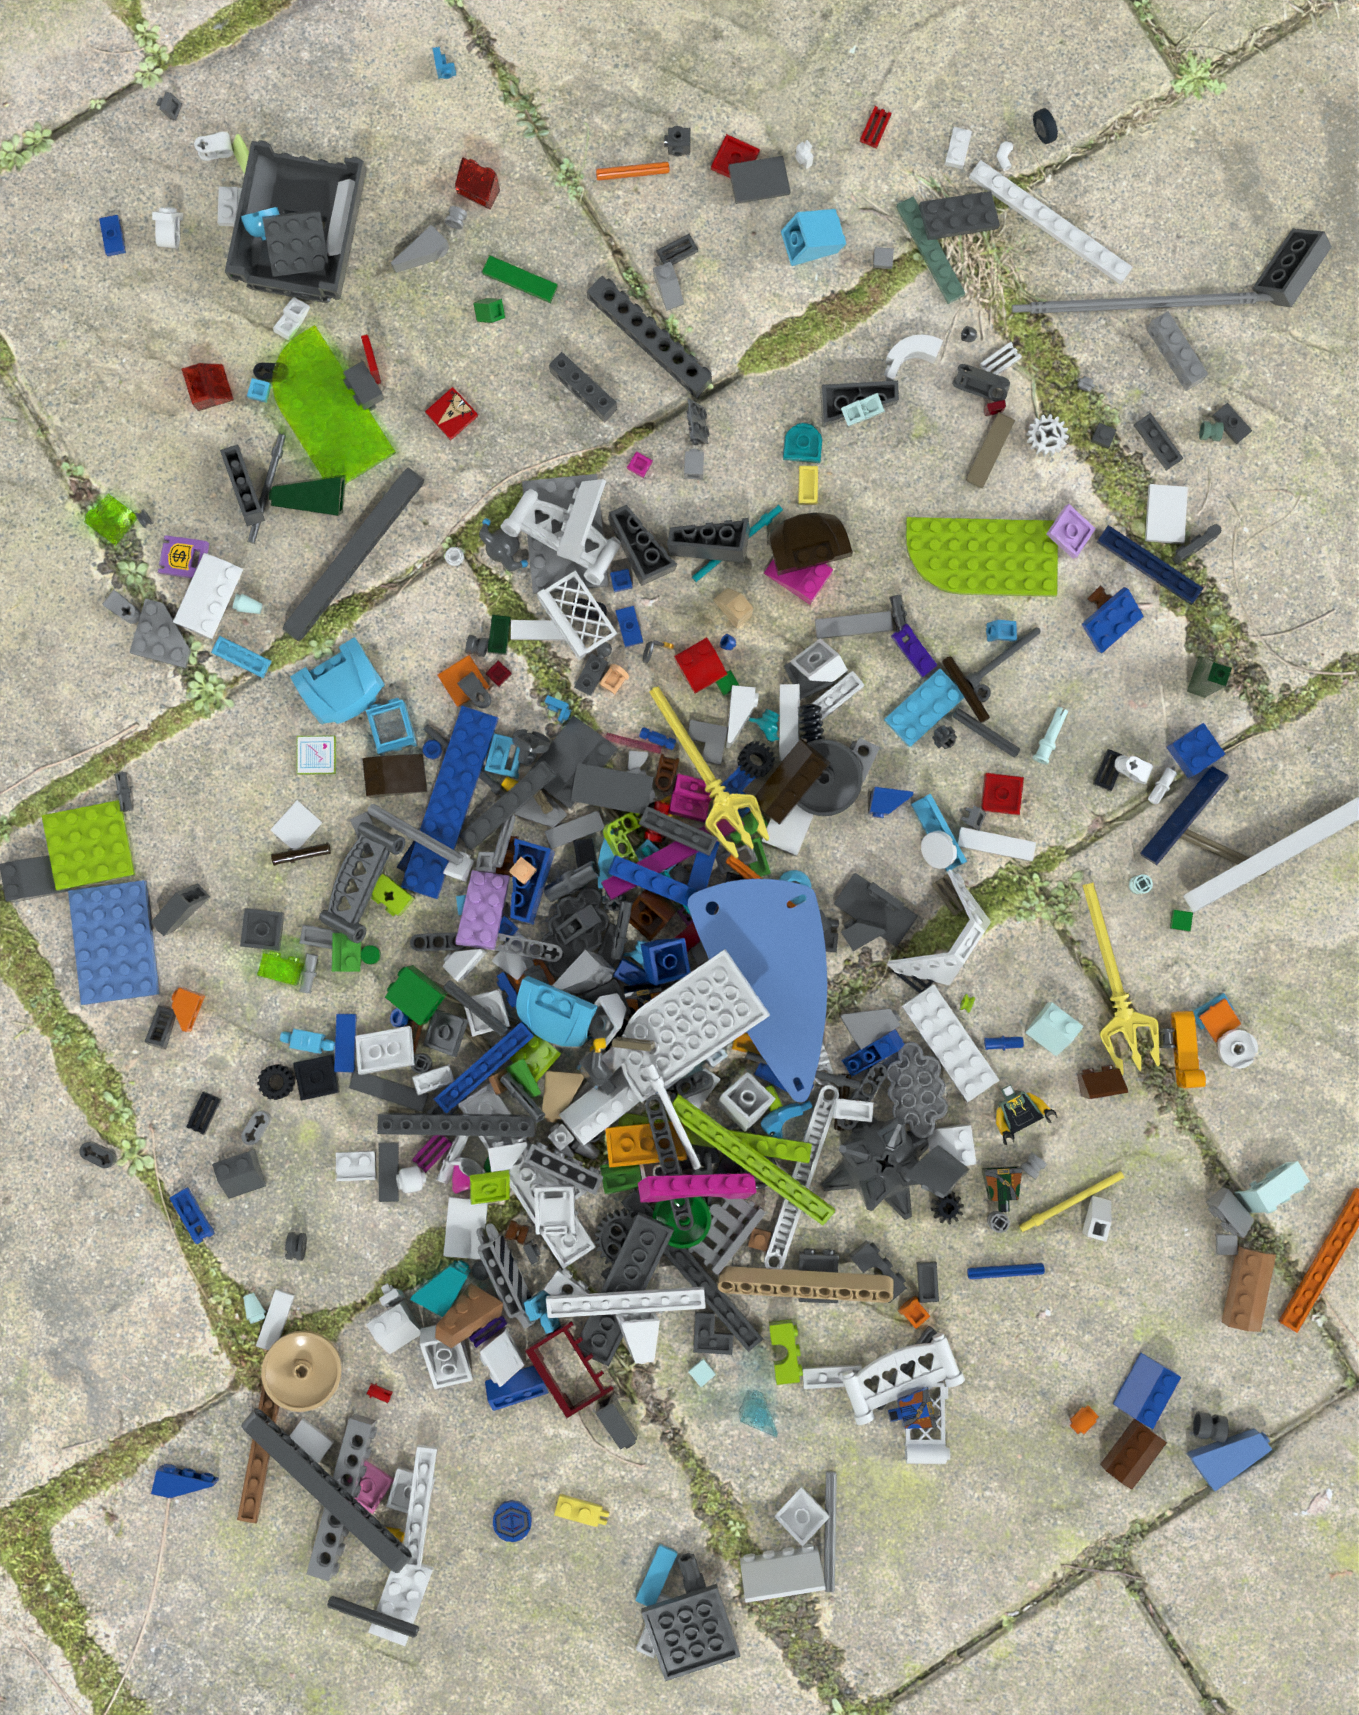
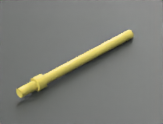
M1119 1171L1045 1212L1031 1216L1032 1219L1018 1225L1021 1232L1035 1225L1038 1227L1044 1224L1043 1221L1124 1178V1175Z

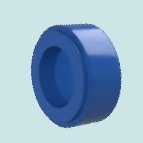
M429 740L423 745V753L428 759L435 760L441 756L443 749L438 741Z
M398 1008L394 1009L390 1016L392 1026L398 1028L406 1026L409 1017Z

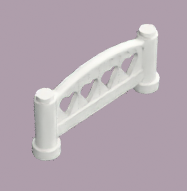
M529 489L524 493L510 517L503 521L501 529L512 537H517L520 531H523L558 552L559 548L555 547L559 536L563 537L564 532L559 531L553 534L551 521L553 519L558 520L559 523H563L564 520L568 521L570 515H567L568 510L539 500L537 498L538 493ZM541 510L543 514L549 515V519L535 524V511ZM591 525L587 538L591 539L592 543H597L599 548L585 553L584 545L578 564L587 569L584 573L587 581L594 585H600L604 579L605 571L620 548L621 542L615 537L607 540Z
M937 1333L932 1336L933 1340L931 1343L915 1344L891 1351L877 1358L858 1373H854L853 1370L842 1373V1380L854 1409V1419L857 1425L871 1422L875 1418L873 1409L942 1380L945 1381L947 1387H955L965 1381L962 1371H959L948 1340L943 1333ZM927 1353L933 1354L930 1370L918 1362V1358L926 1356ZM910 1360L915 1361L912 1378L900 1370L901 1364H907ZM891 1368L897 1369L894 1385L882 1378V1373L890 1371ZM874 1375L879 1376L876 1393L864 1385V1380L867 1378L871 1379Z

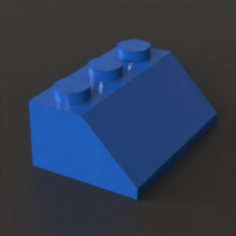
M1140 1353L1113 1405L1137 1421L1154 1429L1181 1376L1147 1355Z

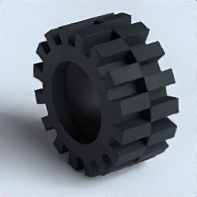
M759 741L747 744L739 753L737 759L739 760L738 766H741V772L745 770L744 775L750 774L749 778L752 779L754 776L756 779L764 777L771 770L775 761V757H772L774 755L773 751L769 752L771 748L769 746L765 748V743L759 745ZM750 755L758 756L762 761V765H755L751 761Z
M281 1064L266 1067V1069L261 1071V1075L258 1076L259 1082H257V1085L260 1086L259 1092L262 1091V1095L270 1100L287 1097L293 1091V1086H295V1076L292 1075V1070ZM275 1074L283 1078V1086L278 1090L273 1089L269 1084L270 1078Z

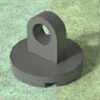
M526 729L514 732L512 742L520 748L519 763L529 766L534 762L537 753H545L549 750L550 740L544 734L537 731L527 733L528 730Z

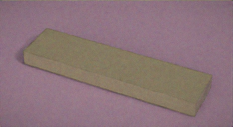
M998 412L966 478L967 482L983 489L1013 427L1014 419Z

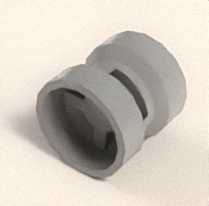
M1031 1152L1028 1156V1161L1023 1163L1020 1168L1036 1180L1039 1176V1171L1044 1169L1047 1163Z
M993 1211L987 1217L988 1226L995 1232L1003 1233L1008 1230L1010 1221L1002 1212Z

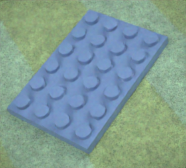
M142 880L69 890L68 896L81 1005L159 995L147 881Z

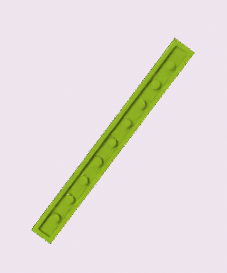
M678 1094L671 1102L681 1123L822 1226L835 1213L834 1207Z
M625 1113L619 1118L618 1126L649 1123L648 1116ZM656 1119V1120L654 1121V1123H655V1122H664V1120H662V1119ZM684 1125V1130L691 1144L716 1148ZM727 1129L763 1156L809 1163L812 1143Z

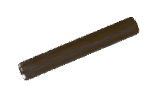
M951 656L946 657L942 661L944 667L979 722L987 721L990 718L989 714Z

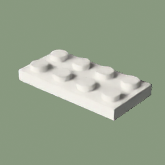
M422 1563L420 1570L403 1568L399 1573L390 1571L376 1611L414 1624L434 1567ZM373 1623L368 1632L406 1646L409 1636Z

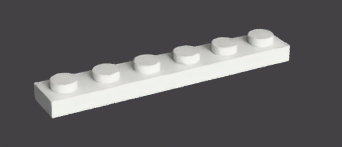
M417 1446L404 1545L412 1553V1558L403 1568L420 1570L422 1566L438 1447Z

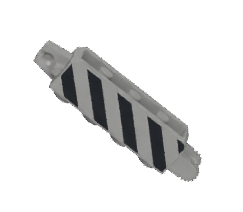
M492 1223L486 1226V1231L482 1227L478 1228L476 1233L481 1244L478 1247V1253L500 1301L503 1302L507 1316L519 1319L523 1328L531 1326L535 1323V1320H529L525 1312L524 1302L532 1296L503 1234L499 1235Z

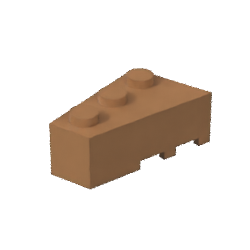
M471 1283L436 1325L435 1339L453 1348L470 1337L480 1327L483 1328L494 1318L497 1319L502 1316L503 1302Z

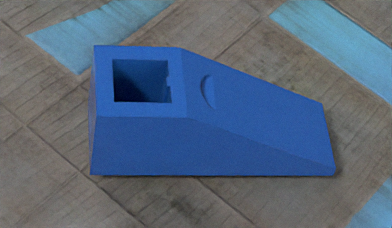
M896 1029L865 1048L859 1049L842 1059V1062L852 1077L898 1052L905 1044Z
M164 1464L156 1470L151 1494L173 1498L213 1487L219 1481V1478L214 1477L211 1473L205 1472L200 1474L195 1473V1470L190 1468L182 1470L176 1468L175 1465Z

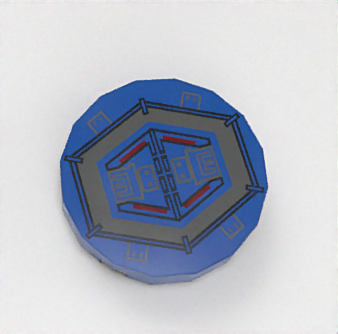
M510 1500L504 1502L494 1513V1531L499 1538L506 1542L522 1540L531 1529V1512L519 1501Z

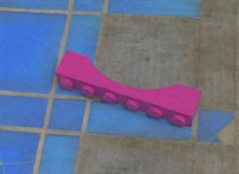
M751 1173L648 1176L638 1182L640 1202H660L700 1196L746 1199L757 1193L754 1175Z

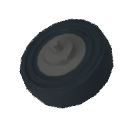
M1046 108L1036 111L1033 115L1035 133H1037L1039 139L1044 144L1054 142L1058 137L1056 120H1054L1052 114Z

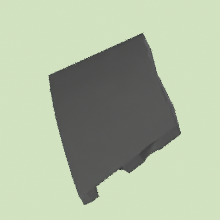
M938 1145L905 1175L904 1180L907 1182L913 1180L919 1183L922 1189L944 1198L952 1192L958 1180L968 1173L969 1168Z

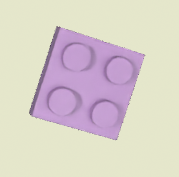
M1068 504L1064 506L1046 535L1074 559L1078 557L1096 528Z

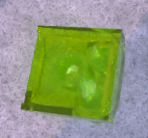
M108 493L95 509H91L86 513L84 523L116 546L135 523L137 517L133 511Z

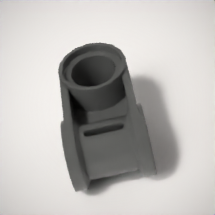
M470 672L457 683L476 706L482 709L489 707L492 701L491 696L473 672ZM480 695H482L484 698L483 702H481L479 699Z

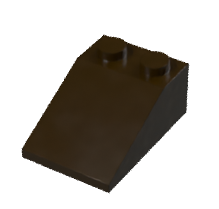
M423 754L362 758L367 797L379 798L427 792Z

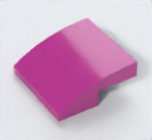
M677 774L670 800L669 814L705 823L709 803L712 798L709 797L711 792L705 791L706 783L704 780Z

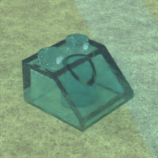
M748 1390L739 1409L740 1422L777 1438L776 1423L768 1402L763 1397L764 1394L757 1390H753V1392Z

